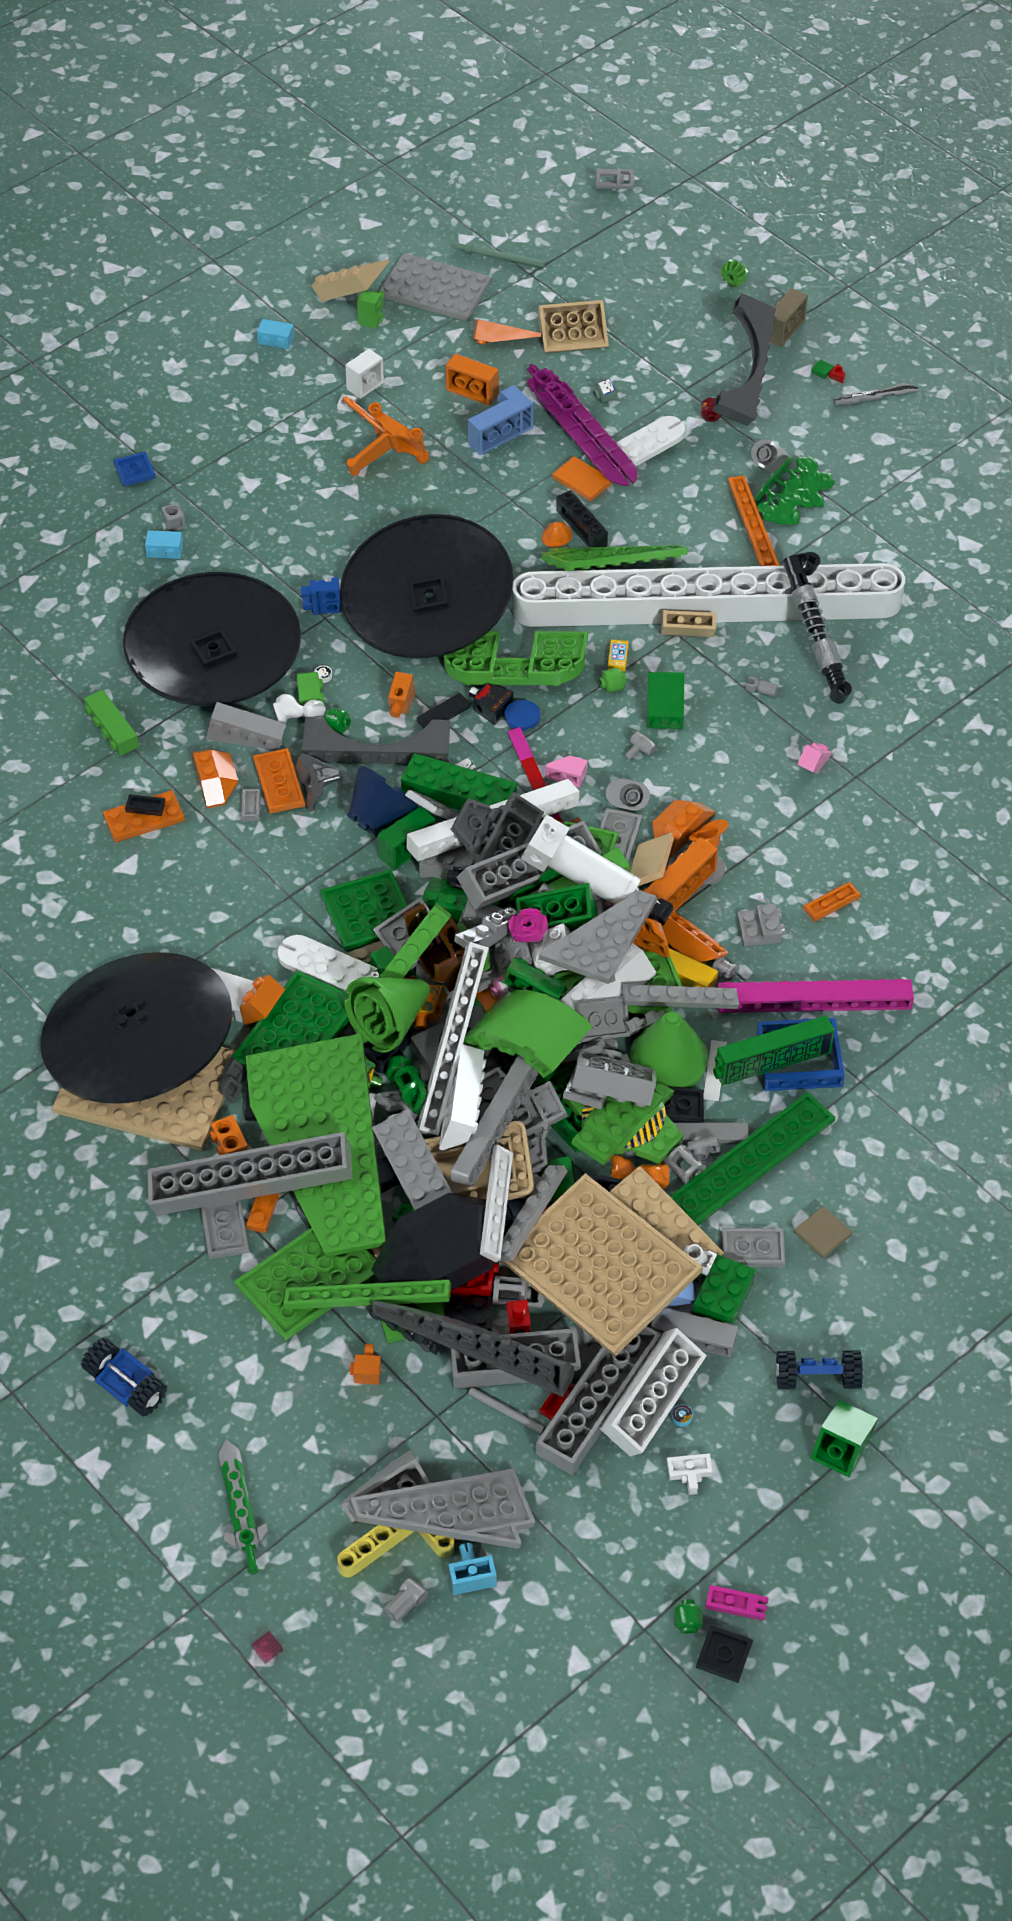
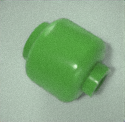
M619 668L603 671L601 678H599L601 689L604 688L607 693L623 690L624 685L627 684L624 671H621Z

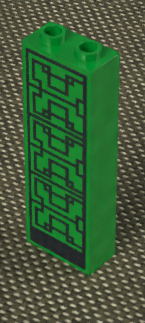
M825 1015L719 1047L715 1057V1068H713L714 1077L717 1080L719 1079L721 1085L724 1086L830 1054L835 1029L828 1016Z

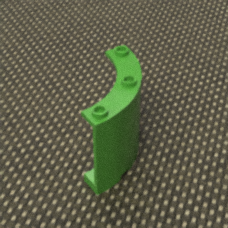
M515 990L505 993L493 1004L465 1035L464 1043L467 1046L480 1050H491L492 1047H496L499 1051L513 1056L516 1053L522 1056L524 1062L544 1078L559 1066L593 1026L586 1017L545 993Z

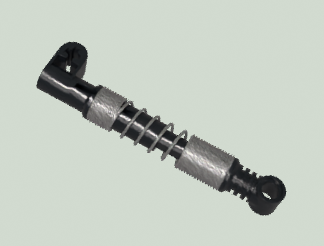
M815 552L788 556L782 563L792 587V597L797 608L801 611L799 615L803 616L804 621L802 623L806 624V632L812 633L809 640H815L812 650L821 673L828 682L831 690L830 698L834 703L841 704L850 695L852 686L845 680L838 650L831 638V633L827 632L829 627L825 625V617L821 616L822 609L818 608L819 601L813 585L807 579V576L812 575L819 566L820 557Z

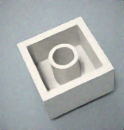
M367 349L345 365L347 390L360 399L384 383L383 358L370 349Z

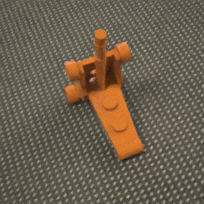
M348 396L343 398L348 407L352 408L360 417H363L375 427V433L378 437L354 458L347 460V466L352 476H357L360 470L391 448L397 453H408L415 456L420 464L429 461V453L425 450L423 443L424 435L420 428L410 430L384 414L381 405L377 402L369 405V413H367L365 409L361 408Z

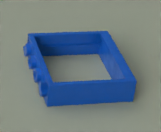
M829 1018L835 1029L831 1049L834 1070L771 1074L767 1072L762 1074L764 1091L843 1087L845 1075L835 1018ZM812 1019L757 1022L756 1036Z

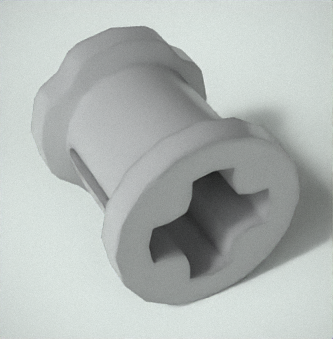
M720 957L716 959L712 968L718 970L725 975L726 979L730 980L736 973L738 966L726 961L725 957Z

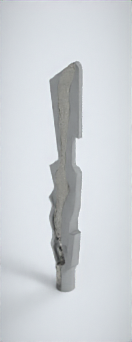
M903 382L880 391L873 388L870 391L862 390L861 392L846 394L841 398L833 399L834 406L840 404L847 405L859 403L860 401L882 399L885 395L894 394V396L917 392L919 388Z

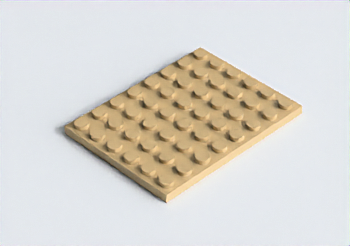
M221 1047L213 1060L192 1079L169 1092L153 1098L131 1103H100L82 1099L61 1088L52 1111L56 1114L202 1151L211 1131V1123L215 1122L225 1099L219 1093V1085L224 1068L229 1058L237 1050Z
M586 1173L539 1217L513 1261H501L614 1356L628 1345L703 1271V1267Z

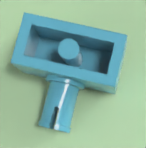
M465 1543L460 1545L459 1550L462 1561L448 1564L453 1595L497 1587V1575L492 1555L475 1558L472 1543H467V1552Z

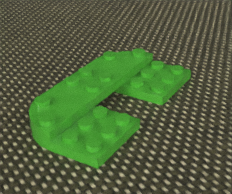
M489 631L473 644L459 651L443 655L447 674L464 685H486L490 683L493 685L559 686L576 678L584 670L588 632L535 631L531 658H497L501 638L500 631Z

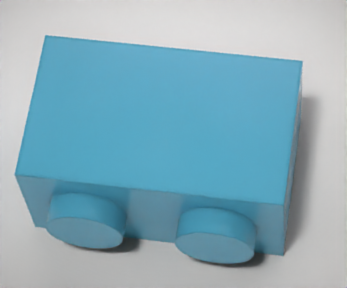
M262 319L257 330V339L260 345L289 349L294 338V325L290 323Z
M148 530L145 542L146 557L181 559L183 549L182 532Z

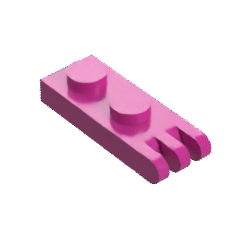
M710 1585L705 1609L763 1621L766 1615L761 1612L767 1611V1606L763 1604H768L769 1598Z

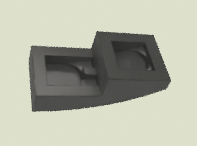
M229 1058L219 1085V1093L231 1103L235 1102L243 1087L240 1081L247 1070L234 1058Z

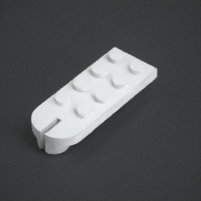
M665 416L616 443L632 460L635 466H638L681 442L685 437V426L677 417Z
M302 935L287 937L283 940L282 946L280 945L278 948V960L283 967L294 972H302L343 992L346 991L347 986L352 981L360 977H371L372 972H378L374 966Z

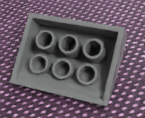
M579 1051L572 1088H575V1091L580 1093L593 1092L601 1098H606L607 1096L614 1097V1100L619 1102L631 1101L640 1107L651 1106L656 1086L657 1069Z

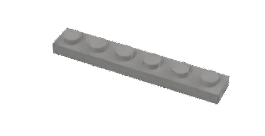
M624 984L622 988L624 1005L737 1009L739 1006L736 988Z
M548 1165L503 1238L501 1259L499 1261H513L566 1175L567 1169L564 1165Z

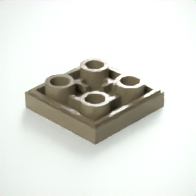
M822 1206L796 1227L794 1234L824 1259L850 1238L852 1231Z

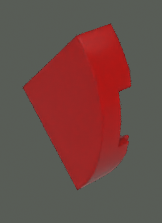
M836 364L829 372V378L843 383L845 373L842 366Z

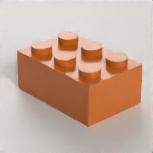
M455 353L446 364V390L490 406L499 394V369Z

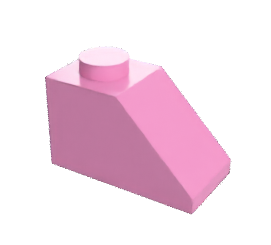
M567 756L546 765V779L557 782L569 779L575 787L580 788L587 773L588 760Z

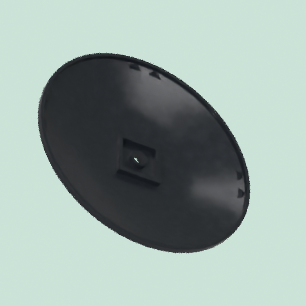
M427 514L413 516L380 529L357 548L348 561L342 575L340 602L344 616L351 629L373 648L404 658L439 657L459 651L473 644L498 623L506 611L512 596L514 584L513 568L510 557L502 543L483 526L471 520L452 515ZM426 593H433V595L429 597L425 596Z
M231 572L196 573L177 578L158 587L134 608L125 625L123 634L124 655L135 677L157 695L171 701L193 706H215L216 702L228 705L261 694L276 684L289 671L296 660L301 643L299 619L290 602L267 583L250 576ZM215 647V648H217V649H215V650H210L209 648Z
M152 952L131 955L111 961L92 970L73 983L51 1008L41 1034V1054L44 1064L51 1077L64 1090L89 1101L119 1104L142 1101L159 1096L192 1079L217 1055L231 1027V998L225 983L213 969L188 956L175 953Z

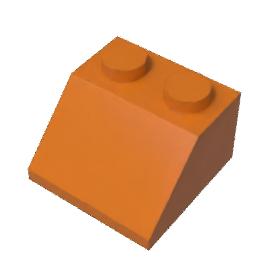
M269 974L257 977L252 983V989L242 997L243 1002L239 1007L243 1023L246 1026L266 1018L285 991Z

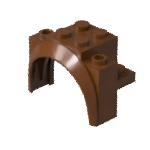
M424 904L404 913L409 938L428 914ZM451 917L418 958L427 975L433 981L444 984L449 992L455 988L465 948L454 941L455 935L461 932Z

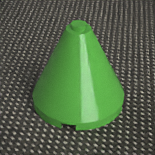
M360 977L352 981L345 991L346 993L349 992L348 999L344 1001L348 1019L356 1034H362L364 1043L367 1041L371 1042L374 1045L372 1049L375 1051L389 1052L401 1044L430 994V987L422 979Z
M671 1011L665 1013L636 1037L630 1050V1063L657 1069L656 1079L666 1086L691 1088L702 1079V1075L707 1070L708 1050L702 1038L679 1013Z

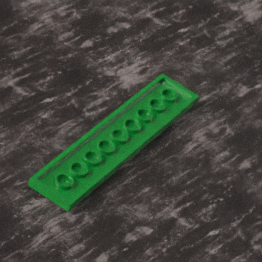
M807 1092L670 1195V1197L699 1226L835 1122V1116Z

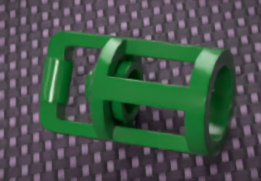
M411 1065L404 1066L396 1071L393 1081L400 1090L403 1101L409 1104L414 1114H420L427 1097V1085L422 1081L421 1074L416 1067ZM408 1072L413 1081L405 1085L400 1076Z

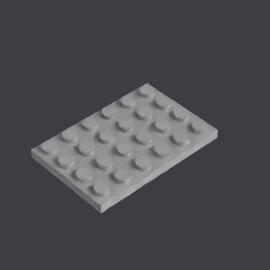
M404 253L380 290L385 293V299L468 321L492 282V276Z

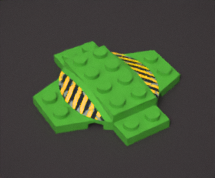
M656 1079L651 1106L646 1105V1107L636 1106L634 1102L627 1100L626 1102H619L614 1100V1097L607 1096L600 1110L563 1098L577 1116H581L582 1130L572 1139L571 1144L603 1166L615 1154H624V1151L630 1150L636 1152V1156L660 1164L684 1137L665 1112L664 1104L673 1096L674 1090Z

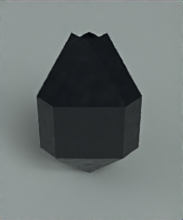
M449 1192L402 1216L393 1227L371 1269L372 1272L379 1279L380 1283L450 1280V1291L492 1269L495 1262L480 1255L487 1199ZM507 1209L503 1238L513 1224L510 1212Z

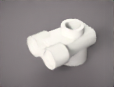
M697 1244L687 1245L684 1252L689 1256L694 1255L696 1257L693 1259L703 1267L701 1273L707 1276L717 1254L710 1250L708 1252L703 1251Z

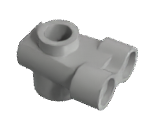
M717 1136L706 1139L694 1137L692 1141L688 1142V1150L699 1161L707 1159L710 1152H721Z

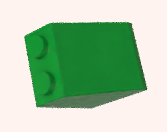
M648 672L647 728L683 729L684 673Z
M839 1400L821 1426L810 1459L844 1476L850 1477L873 1434L878 1418Z

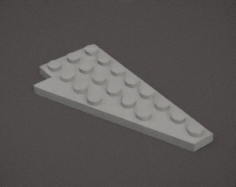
M514 1468L352 1497L349 1501L355 1521L516 1549L520 1548L522 1544L517 1530L532 1528L535 1525V1520Z

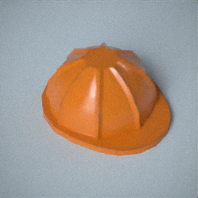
M561 521L550 523L542 535L543 543L551 548L563 546L572 539L571 529L565 522Z

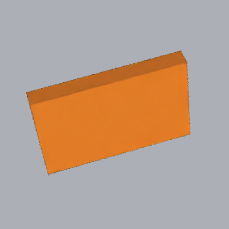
M575 456L552 474L553 479L590 502L613 483L605 478L600 471Z

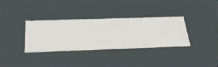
M711 1040L704 1088L705 1100L719 1101L721 1083L719 1079L717 1080L714 1077L713 1068H715L717 1048L725 1046L727 1042Z

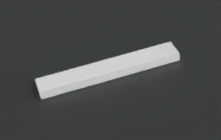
M500 1145L494 1146L492 1152L480 1255L494 1262L501 1259L513 1152Z

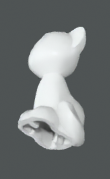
M288 694L280 695L276 699V703H273L278 721L285 724L289 718H299L303 715L304 717H323L326 713V708L322 701L310 700L304 706H301L293 696Z

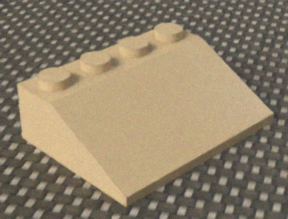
M386 259L358 267L353 266L350 269L344 268L339 272L333 271L327 275L321 274L315 278L316 281L313 283L312 288L321 302L366 291L390 261Z
M603 300L539 305L538 319L544 353L609 347Z

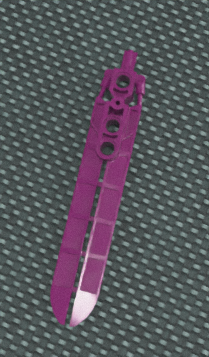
M530 364L527 371L532 375V378L527 381L528 387L535 393L537 401L543 408L551 413L605 478L615 484L629 486L627 478L634 484L637 480L635 464L574 395V391L565 381L559 380V377L553 370H547V368L539 370L536 365Z

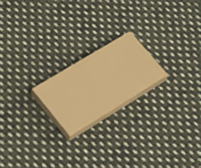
M672 833L638 844L630 871L634 876L641 879L638 886L664 876L674 840Z

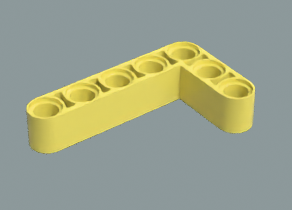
M381 1525L376 1526L338 1555L339 1573L343 1577L356 1575L414 1531ZM418 1532L439 1557L448 1558L454 1553V1538ZM381 1536L388 1537L386 1540L378 1539ZM447 1542L449 1543V1545L443 1547L440 1545V1543ZM362 1549L370 1550L368 1553L360 1552ZM347 1561H350V1562L353 1563V1564L350 1565V1566H344V1565H343V1563H344V1562H347Z

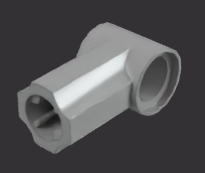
M410 1577L402 1584L399 1593L384 1607V1612L392 1621L398 1623L414 1606L418 1607L428 1596V1591Z

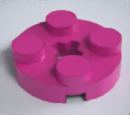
M523 909L519 911L520 914L517 916L513 915L510 918L509 930L513 940L516 942H539L548 930L547 917L541 914V911L538 909Z

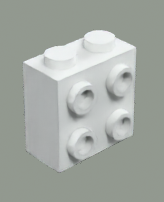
M564 924L548 929L541 941L529 942L535 968L543 970L545 975L549 977L567 969L539 960V953L571 933Z

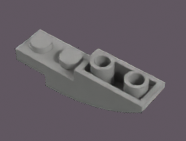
M508 907L483 917L482 924L456 934L454 941L463 948H466L470 942L490 947L510 932L509 920L513 915L517 916L519 913L515 909Z

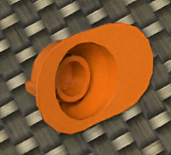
M722 819L711 821L692 833L689 839L696 842L701 837L717 848L720 844V835L729 826L728 821Z

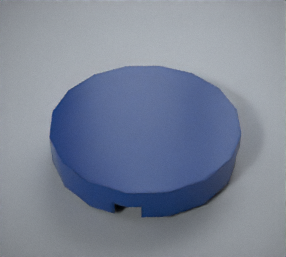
M517 700L506 707L504 718L509 727L513 729L521 727L522 731H526L527 728L532 729L539 723L540 710L531 701Z

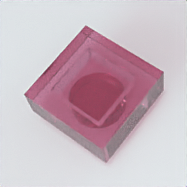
M270 1631L251 1644L252 1649L264 1664L283 1651L282 1646Z

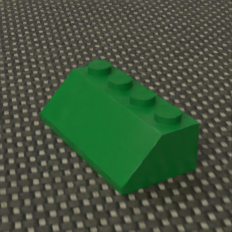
M590 883L516 898V908L519 914V911L528 908L540 910L541 914L547 917L548 929L564 924L573 932L598 916Z

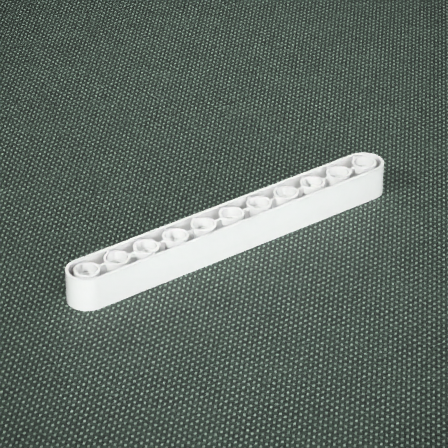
M885 563L819 565L812 575L807 576L818 598V608L822 609L821 616L825 617L826 620L889 618L897 614L901 609L905 576L894 565ZM784 566L527 572L514 580L512 592V613L514 618L519 623L530 627L661 624L663 610L716 613V622L804 620L803 616L799 615L801 611L797 608L792 597V587Z

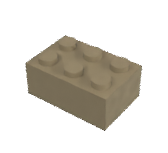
M791 288L775 304L776 319L773 323L772 329L774 331L770 337V343L782 347L805 321L807 294Z

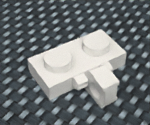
M710 1453L667 1458L669 1479H681L682 1484L687 1483L689 1495L698 1494L697 1482H702L701 1477L713 1476Z

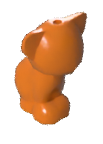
M616 1155L611 1158L612 1168L610 1173L612 1178L624 1180L638 1168L634 1166L631 1160L625 1159L622 1156ZM664 1161L656 1165H641L645 1172L662 1189L669 1185V1167Z

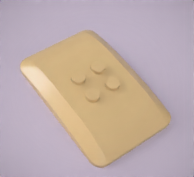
M512 1121L498 1143L501 1147L513 1152L508 1200L529 1195L534 1189L526 1128L522 1122ZM441 1136L424 1139L452 1193L487 1199L492 1155L473 1186L456 1183L451 1180V1171L467 1142L440 1150Z

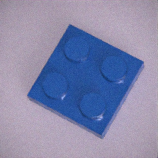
M146 452L113 460L123 487L156 479Z

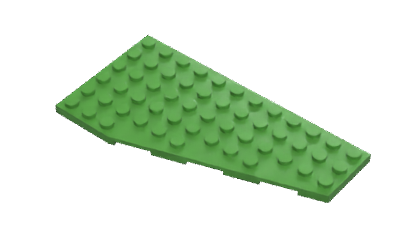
M362 1034L247 1055L246 1066L250 1107L270 1146L344 1132L350 1142L353 1179L293 1190L326 1257L384 1246L386 1232L375 1137L372 1129L373 1120Z

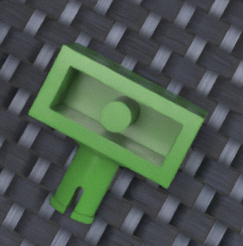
M366 290L361 292L357 299L358 324L376 329L383 322L384 314H382L383 299L385 298L383 291L372 292Z

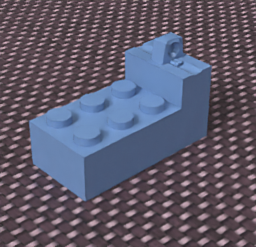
M515 385L500 391L498 395L499 404L468 419V445L479 455L533 428L534 403Z

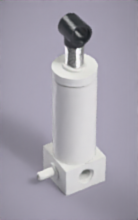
M547 814L521 857L523 861L542 872L548 866L578 885L590 883L592 892L612 905L618 904L639 890L637 886L641 881L640 878L567 836L566 834L570 828ZM657 899L648 917L649 919L657 920L661 925H665L674 907L667 900Z

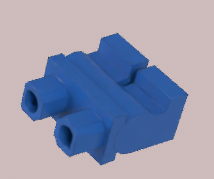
M332 577L331 581L328 582L324 580L317 582L316 580H310L311 586H301L303 610H313L314 615H319V613H342L338 577Z

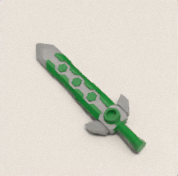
M226 1440L218 1455L223 1479L225 1480L234 1534L223 1532L225 1542L234 1549L238 1548L239 1551H245L248 1564L247 1570L249 1574L253 1575L259 1572L254 1549L259 1546V1543L262 1544L268 1530L266 1523H264L256 1531L251 1502L249 1501L244 1478L245 1474L240 1450L229 1440Z

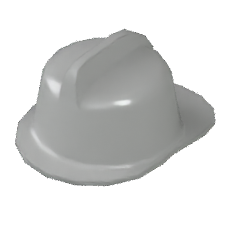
M767 439L757 441L751 449L753 461L771 473H775L789 458L787 452L782 447Z
M615 779L608 784L606 797L613 806L618 808L640 810L648 804L650 792L643 783L628 779Z

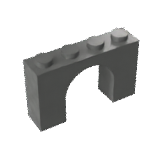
M480 1005L472 1008L466 1034L485 1014ZM445 1022L435 1024L430 1029L418 1032L411 1037V1049L429 1076L432 1073ZM492 1047L491 1050H484V1057L487 1058L500 1051L498 1048Z

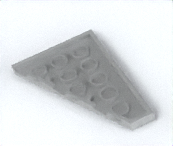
M638 890L539 953V960L609 984L654 907L657 896Z

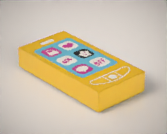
M611 640L608 670L613 668H619L621 671L626 670L628 641Z

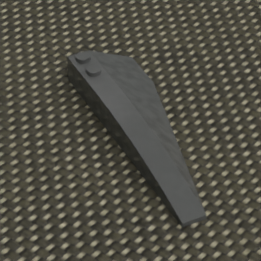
M373 1301L372 1303L373 1314L561 1397L564 1396L574 1377V1366L568 1361L556 1359L547 1352H540L489 1330L415 1308L380 1301Z

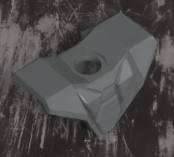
M302 753L299 756L295 771L301 784L305 785L308 794L306 804L309 812H312L315 809L318 798L323 794V787L339 780L340 773L336 768L310 755Z

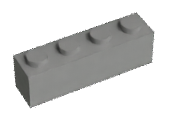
M665 1307L652 1321L651 1329L661 1333V1336L665 1331L678 1328L701 1351L728 1358L732 1357L738 1326H734L729 1322L714 1321L709 1317L695 1316L689 1312L675 1311L669 1307Z

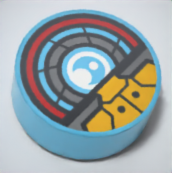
M677 1405L672 1410L671 1419L679 1427L688 1426L692 1422L693 1411L687 1405Z

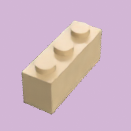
M663 610L661 635L714 637L716 613Z

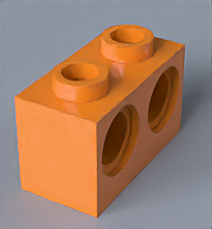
M233 1115L211 1123L212 1131L209 1134L212 1142H216L218 1145L216 1147L218 1155L248 1150L246 1140Z

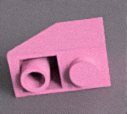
M821 743L806 744L797 765L812 772H819L832 752L827 750L828 746Z

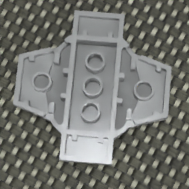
M498 1067L484 1074L483 1081L480 1083L483 1084V1088L479 1096L481 1097L478 1108L480 1112L476 1123L480 1122L506 1077V1074ZM550 1081L533 1090L529 1089L511 1122L519 1121L525 1125L533 1174L545 1170L549 1165L546 1138L549 1130L552 1129L550 1125L568 1117Z

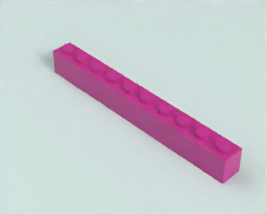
M911 979L718 983V988H736L739 1000L737 1009L718 1008L719 1013L910 1010L914 1000Z

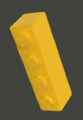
M669 948L670 957L682 986L714 988L717 983L718 970Z

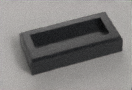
M129 794L125 811L126 813L162 816L166 800L160 797Z

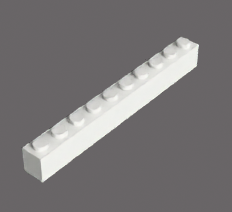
M569 779L519 796L544 811L542 816L544 818L546 814L550 816L578 806L580 791ZM507 800L490 805V808L494 809L505 805ZM457 817L407 834V850L417 861H421L464 846L450 830Z
M472 942L466 946L427 1087V1097L417 1124L421 1135L428 1138L437 1137L439 1134L489 949Z

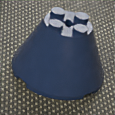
M360 765L357 769L347 817L354 822L357 821V826L362 830L366 831L369 829L368 832L377 837L383 829H387L419 806L405 796L406 794L395 786L393 789L387 785L384 777Z

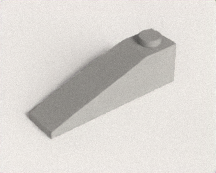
M409 1450L388 1464L340 1504L351 1522H355L349 1504L350 1498L430 1484L431 1482L413 1452Z

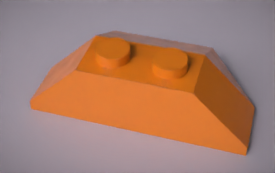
M209 748L191 752L207 809L225 805L238 784L230 753Z
M674 800L652 822L654 838L672 833L674 840L669 854V858H671L689 840V836L699 830L715 814V811L700 802Z
M674 910L666 924L663 925L667 942L675 951L681 952L687 957L703 962L728 955V952L722 945L693 923L679 916Z
M647 918L633 943L636 946L669 958L668 942L661 923L655 919Z

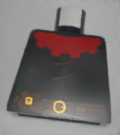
M487 683L481 690L472 687L469 691V697L473 698L474 711L493 725L504 715L506 707L514 702L513 691Z

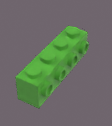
M104 690L84 698L85 706H83L86 715L91 716L94 726L96 728L99 727L102 737L108 739L113 751L116 750L119 756L139 748L137 734Z

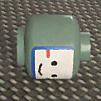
M610 378L596 383L593 393L596 399H599L601 402H607L617 397L619 389L615 380L612 381Z

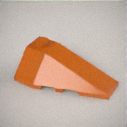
M480 319L475 320L473 340H477V344L486 345V342L541 337V333Z

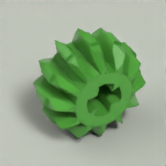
M730 259L722 266L720 275L724 277L723 280L727 281V284L730 283L733 287L735 285L739 287L746 281L748 270L745 269L746 266L742 265L741 262H738L736 259Z

